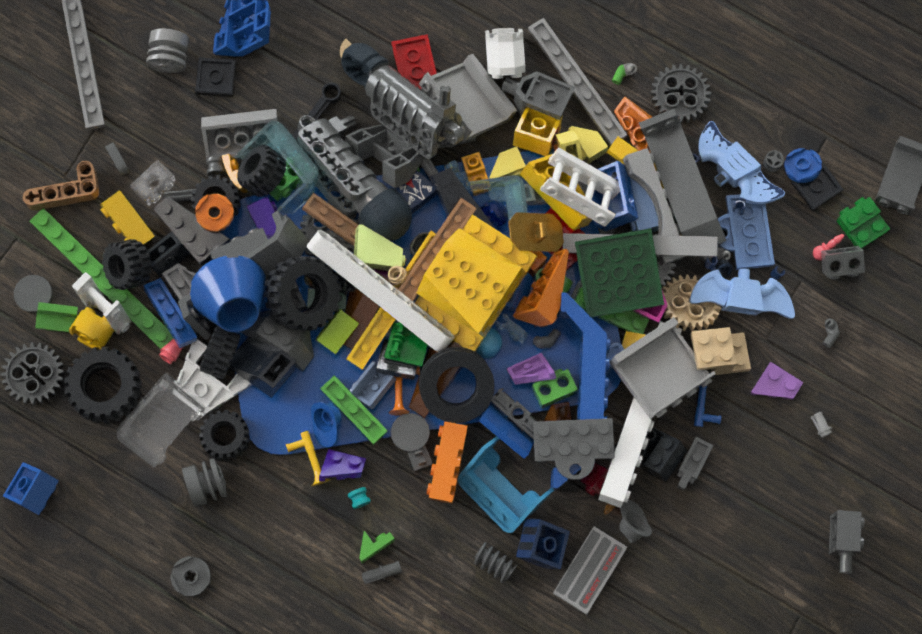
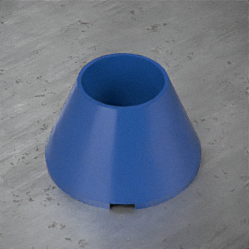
M223 256L208 262L198 270L191 282L190 298L195 309L207 319L226 331L240 332L250 328L257 321L264 300V291L266 292L267 286H264L267 279L263 269L252 259L244 256H238V258ZM238 299V300H236V301H234V302L227 303V302H229V301H231V300Z

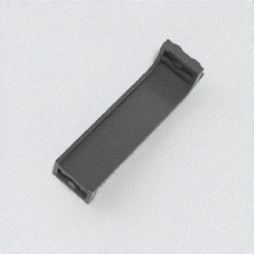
M675 109L639 122L650 152L653 154L656 168L660 174L682 236L718 237V246L726 241L725 235Z
M278 210L272 214L276 225L274 235L244 256L260 265L267 280H270V276H268L270 271L276 270L275 265L283 262L284 259L302 256L309 242V239L287 215L283 216ZM190 294L178 301L183 319L205 340L211 337V321L195 309ZM238 299L231 300V301H229V302H227V303L234 302V301H236V300H238Z

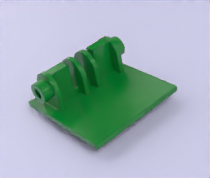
M400 322L393 323L384 358L422 367L428 344Z

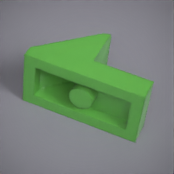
M364 531L359 557L362 564L395 541L390 532L388 534H385V532L375 538L376 542L373 543Z

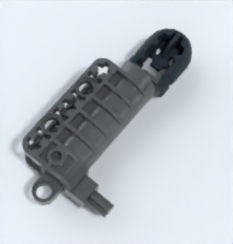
M355 43L344 50L341 58L342 67L351 79L364 86L366 95L371 98L370 110L373 117L415 151L419 152L424 158L430 159L436 156L437 148H439L438 142L442 143L445 147L452 148L464 139V133L461 129V115L455 112L456 104L450 100V86H441L439 98L436 100L431 99L428 94L422 92L416 85L410 83L407 78L401 76L399 72L389 66L388 60L380 56L371 46L364 43Z

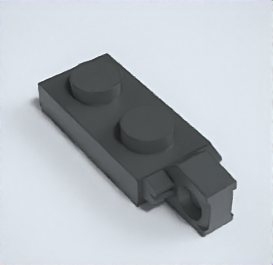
M695 437L678 470L677 476L681 479L676 488L684 491L688 482L693 484L713 447L712 444Z

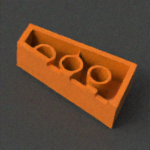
M444 422V426L440 425L438 437H441L440 445L436 444L434 456H437L436 464H432L430 473L433 476L432 483L428 484L427 495H429L430 500L453 504L468 429L466 425Z

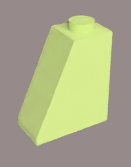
M358 225L354 244V255L371 269L389 271L393 266L404 267L405 255H403V248L366 226Z

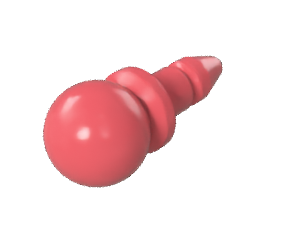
M844 234L834 237L827 244L823 242L822 246L815 247L813 257L818 261H822L821 251L834 248L842 241Z

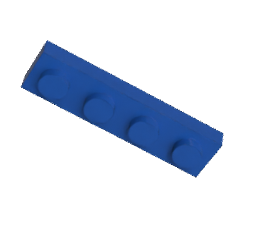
M159 278L144 285V291L178 347L182 348L196 342V334L183 319L180 308L162 279Z

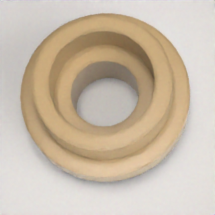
M393 266L388 271V279L394 285L403 283L407 277L406 270L401 266Z

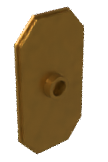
M516 212L508 222L510 240L520 251L557 252L564 243L562 224L553 214Z

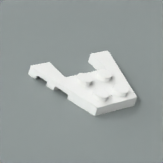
M197 339L196 342L191 343L190 350L187 352L186 361L183 369L180 371L173 394L205 417L252 384L236 374L228 386H225L215 377L201 372L200 366L197 363L205 354L207 346Z

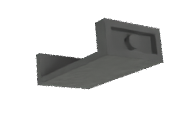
M900 136L894 146L875 202H878L880 206L885 208H894L901 214H911L915 209L914 204L922 184V144Z

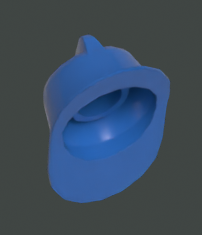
M316 402L311 407L314 436L322 446L331 447L337 440V426L341 422V414L333 402L327 404Z

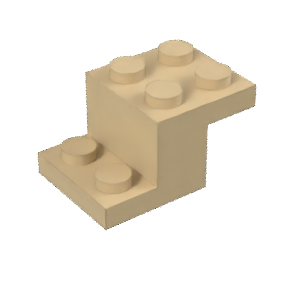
M730 327L691 332L697 371L711 369V373L714 371L715 375L751 370L744 333L731 334Z

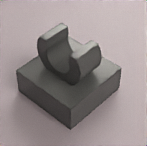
M426 446L415 452H408L414 472L432 466Z

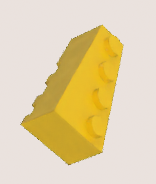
M552 154L528 162L520 173L528 184L573 231L588 226L592 219L540 191L541 186L550 177H553L555 167L548 164ZM562 172L559 182L569 187L571 176ZM577 184L576 192L585 196L581 187Z

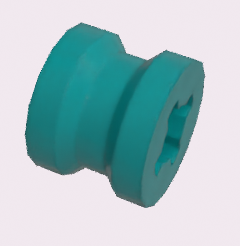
M366 487L358 488L347 494L349 499H352L353 509H358L371 503L370 498L366 495Z

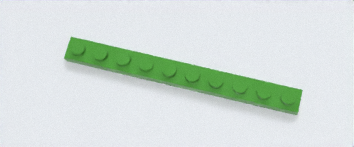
M44 208L30 220V223L83 274L86 272L92 277L100 291L112 303L116 300L119 301L130 320L156 346L162 349L174 339L169 330L127 289H115L113 285L109 284V280L106 279L105 272H103V265Z

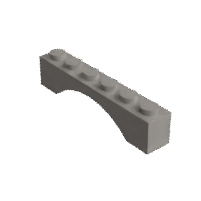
M648 148L627 154L622 160L628 176L647 192L655 206L658 217V235L679 236L680 229L674 223V213L671 206H668L666 200L667 193L660 184V174L655 170L653 154L649 153ZM657 255L660 266L685 257Z

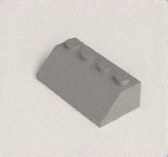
M276 109L201 118L206 159L213 156L222 157V155L230 154L234 158L244 157L253 148L262 144L268 145L277 153L281 149Z

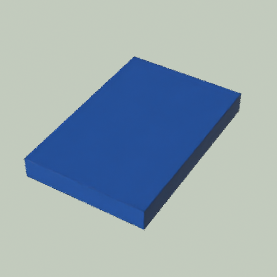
M489 404L479 420L480 423L525 459L534 444V440Z

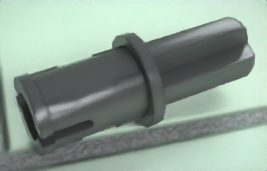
M399 561L382 567L379 565L378 568L363 572L362 578L364 583L367 584L380 579L385 580L386 577L402 573Z

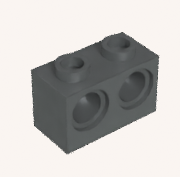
M859 246L821 251L822 272L829 279H838L842 275L854 277L858 276L859 273L865 272L864 250ZM856 259L855 264L849 266L850 260ZM837 261L836 267L830 268L831 263Z

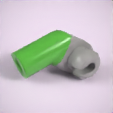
M632 63L620 65L615 72L612 82L620 85L623 77L636 73L637 66Z

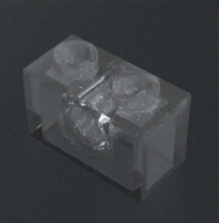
M156 160L130 186L133 192L149 206L152 203H156L165 190H170L176 180L174 175L159 160ZM153 181L159 182L156 187H150Z

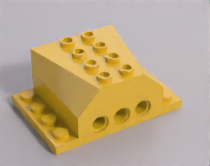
M472 214L463 230L459 228L444 243L425 272L417 291L419 297L415 304L447 328L454 335L453 341L464 348L476 352L535 262L537 256L530 251H520L511 242L510 238Z

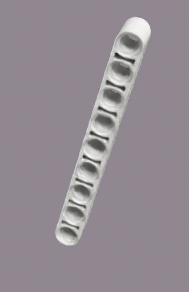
M318 230L307 244L308 249L435 351L438 352L447 348L453 341L454 335L325 231Z

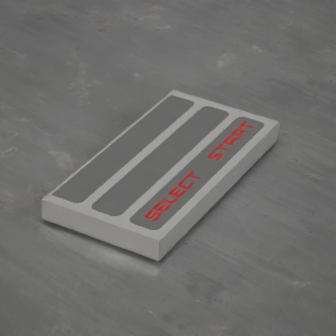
M594 526L553 594L587 615L626 551L627 546Z

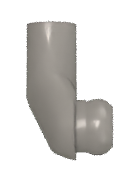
M718 247V260H729L731 257L730 252ZM701 256L705 262L708 256Z

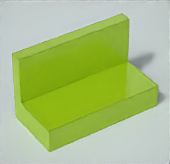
M338 309L334 314V318L326 324L315 340L336 354L359 323L341 309Z

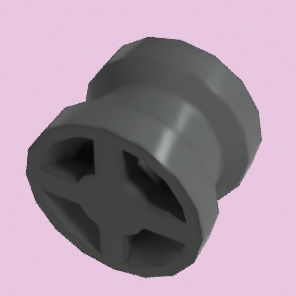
M777 150L769 151L763 161L764 168L768 172H777L784 162L783 154Z
M213 156L206 159L208 176L216 177V175L223 176L226 174L221 156Z

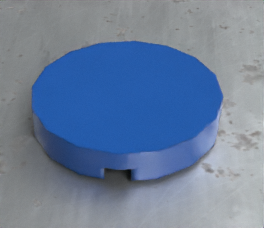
M799 148L787 155L784 162V170L786 175L795 182H810L819 176L822 170V160L815 151Z

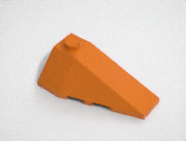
M624 97L614 110V113L623 129L629 135L632 145L638 151L648 148L649 153H651L639 122L652 118V116L630 99Z
M563 249L553 253L541 271L543 273L542 277L532 283L531 287L533 290L528 297L523 296L513 315L515 319L539 327L551 325L556 321L561 305V293L563 292L569 250Z

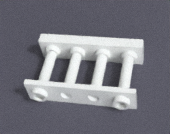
M558 148L548 161V164L555 167L553 177H550L541 186L540 191L597 223L606 226L616 215L609 211L608 207L610 200L620 192L618 181ZM562 172L571 176L569 187L559 182ZM578 181L588 186L585 196L576 192ZM594 190L604 195L601 205L592 201Z
M85 272L72 285L73 289L86 307L91 309L98 308L104 313V317L117 335L121 332H126L132 321L120 302L116 300L111 304L107 301L92 277Z

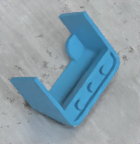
M496 436L485 444L458 476V483L503 531L512 533L543 504L554 489L551 487L541 497L534 491H527L522 495L496 469L500 464V457L493 449L500 440Z

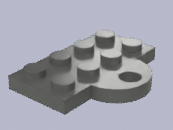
M612 418L533 422L535 462L555 461L556 469L567 479L580 480L588 476L594 467L596 459L615 458ZM576 464L580 466L581 473L579 475H572L569 470L571 465Z

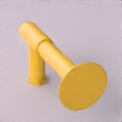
M309 431L300 433L302 440L286 444L288 453L305 446L315 475V481L312 486H317L331 480L325 478V481H319L321 468Z

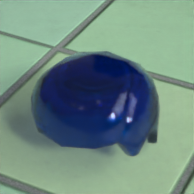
M492 199L480 207L491 223H498L497 227L504 225L508 221L507 209L499 201Z

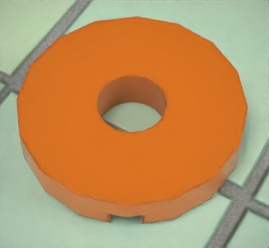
M221 194L206 195L199 200L196 206L197 222L203 229L209 232L225 230L234 218L232 203ZM218 208L220 210L219 216L211 217L209 215L210 210Z

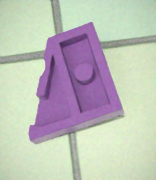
M542 353L506 368L514 384L556 378L554 370Z
M770 362L750 394L792 400L803 382Z

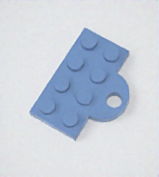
M740 194L726 196L728 214L719 217L718 221L722 230L726 231L727 236L725 237L726 241L718 247L734 253L736 270L774 266L775 262L766 204L745 203L744 214L740 215L742 210L740 208L735 209V212H733L735 202L740 200Z

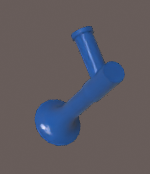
M699 386L694 426L703 427V421L721 423V415L704 414L707 386L704 388Z

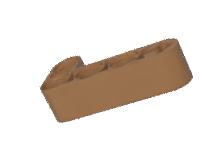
M82 161L77 166L78 180L28 189L23 194V200L31 210H42L43 208L47 209L95 200L99 196L96 170L91 162ZM91 169L89 174L83 175L84 170ZM88 187H94L91 192H85ZM75 190L73 195L67 196L68 191ZM50 194H56L55 198L48 199Z

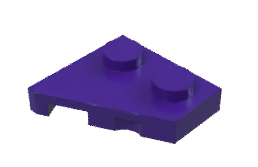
M328 449L319 475V481H325V478L336 477L337 480L361 478L366 458Z

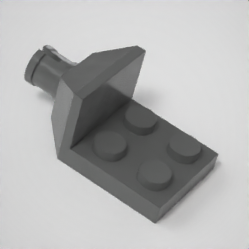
M534 72L522 77L520 82L506 77L501 91L514 96V103L520 116H522L525 108L529 107L560 120L575 87L540 72Z

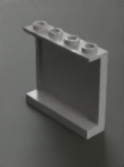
M474 54L468 55L463 63L431 76L429 73H426L419 83L422 90L434 100L439 98L441 86L451 87L450 100L456 104L455 112L460 114L462 118L463 142L510 121L517 112V109L501 91Z
M674 317L615 355L609 362L650 419L655 416L658 418L668 412L667 408L669 406L676 407L682 402L681 398L684 396L691 397L697 392L696 388L699 386L706 387L712 382L711 378L716 374L714 371L710 374L707 370L697 371L694 352L675 328L678 322Z

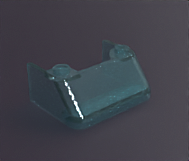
M270 121L235 156L243 160L253 148L262 144L268 145L277 153H280L301 180L297 184V190L277 209L279 212L294 214L315 192L319 170L281 122Z
M512 175L466 182L469 191L488 189L489 196L493 201H506L508 222L516 212L528 213L525 185L521 177Z

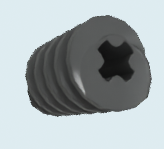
M484 542L475 556L474 564L478 565L482 562V570L488 567V574L495 571L494 578L497 579L501 576L500 582H506L518 564L512 567V559L506 563V555L499 558L500 551L498 550L493 554V546L486 549L487 542Z

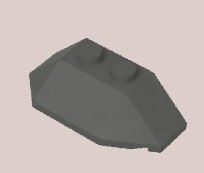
M271 310L260 312L257 321L250 328L240 331L248 337L283 350L297 360L296 368L302 372L314 358L310 331L293 330L279 325L276 322L277 318L270 316L269 312Z

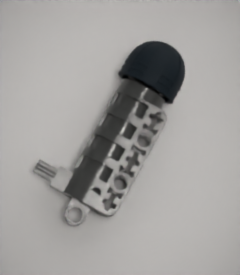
M309 115L302 116L298 123L299 134L297 141L299 144L294 147L292 158L334 208L347 217H352L359 213L358 222L361 225L366 226L389 241L401 238L410 227L412 221L411 208L395 188L388 189L382 182H379L376 179L375 173L365 166V162L360 156L354 154L353 148L342 140L346 130L356 125L355 118L348 116L339 120L336 116L330 120L323 118L316 121ZM307 122L309 125L304 127L302 123ZM308 165H315L317 170L309 169ZM336 191L340 193L341 196L335 197L331 194V192Z

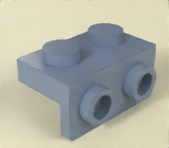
M374 361L365 368L363 374L354 382L350 389L351 394L372 410L396 381V378L392 375L377 373V363Z

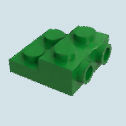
M864 197L860 198L854 203L855 207L852 209L846 207L839 213L840 216L837 219V223L854 246H859L861 249L890 230L889 226L880 216L881 211L870 197L867 199Z

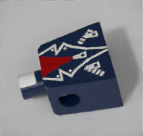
M418 171L415 172L409 182L395 188L408 202L412 214L437 195L434 185Z

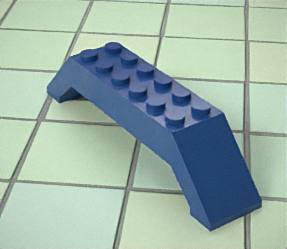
M562 292L558 318L564 319L580 338L577 420L607 419V417H604V411L608 406V397H604L609 385V378H605V373L609 370V358H606V354L610 350V339H607V333L568 293ZM574 464L570 466L569 470L572 475H575L581 468ZM553 468L551 471V487L556 491L569 479L563 477L556 468Z

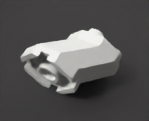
M514 28L492 29V33H489V30L485 31L488 74H491L492 78L495 79L503 78V75H511L512 78L522 77V73L525 72L523 30L518 29V32H514Z

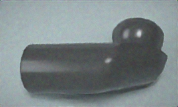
M829 318L825 321V329L828 336L823 341V345L831 348L839 337L840 331L837 322Z
M553 329L549 336H535L533 344L540 349L551 348L561 333Z

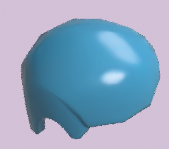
M491 327L476 353L482 358L494 357L502 346V336L499 332Z

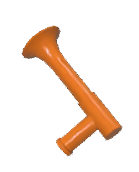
M420 366L416 370L418 375H420ZM394 376L396 378L395 405L393 410L389 411V414L401 416L408 414L409 411L403 406V378Z

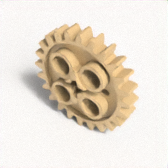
M688 274L685 279L681 275H679L677 280L673 277L671 282L667 281L665 287L663 286L662 288L668 305L665 310L664 319H672L674 317L678 322L676 328L681 325L683 326V331L687 327H690L691 332L694 331L695 327L699 331L702 327L707 329L709 324L713 325L715 319L717 320L721 310L720 305L715 303H690L689 299L692 290L698 282L695 275L693 279H690Z

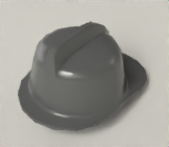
M628 499L627 503L623 502L620 508L622 514L620 531L630 543L636 542L643 536L649 537L652 534V530L643 510L632 500Z

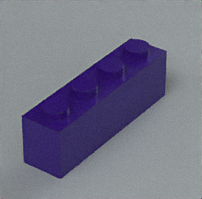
M265 197L248 205L247 209L256 228H263L269 240L276 231L272 214L278 209L274 201L270 202L268 197Z

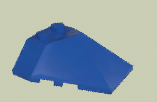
M226 0L224 7L227 10L224 18L221 17L219 22L222 24L220 32L216 33L214 37L213 53L215 55L242 57L268 44L271 16L268 1Z

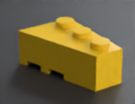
M120 190L101 203V212L106 218L110 217L114 222L112 226L118 234L122 233L126 239L124 240L135 239L144 245L154 237L153 233Z

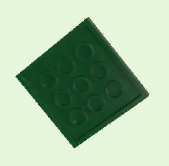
M651 228L575 242L586 312L591 318L664 305Z

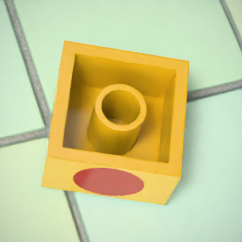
M526 107L515 129L513 146L548 156L556 141V134L560 132L562 117L558 120Z

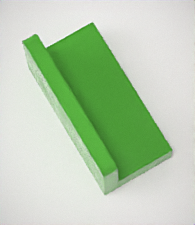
M39 302L35 328L70 333L69 328L76 319L78 307Z

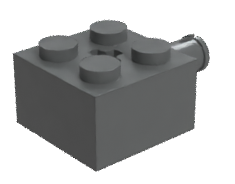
M837 510L830 515L829 555L840 556L839 573L852 574V556L859 553L860 549H863L864 538L861 537V529H864V518L861 517L862 512Z

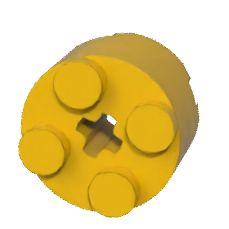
M86 307L84 310H81L69 328V332L72 336L74 333L78 335L77 340L87 347H99V350H101L112 336L114 329L104 316L100 317L93 309Z

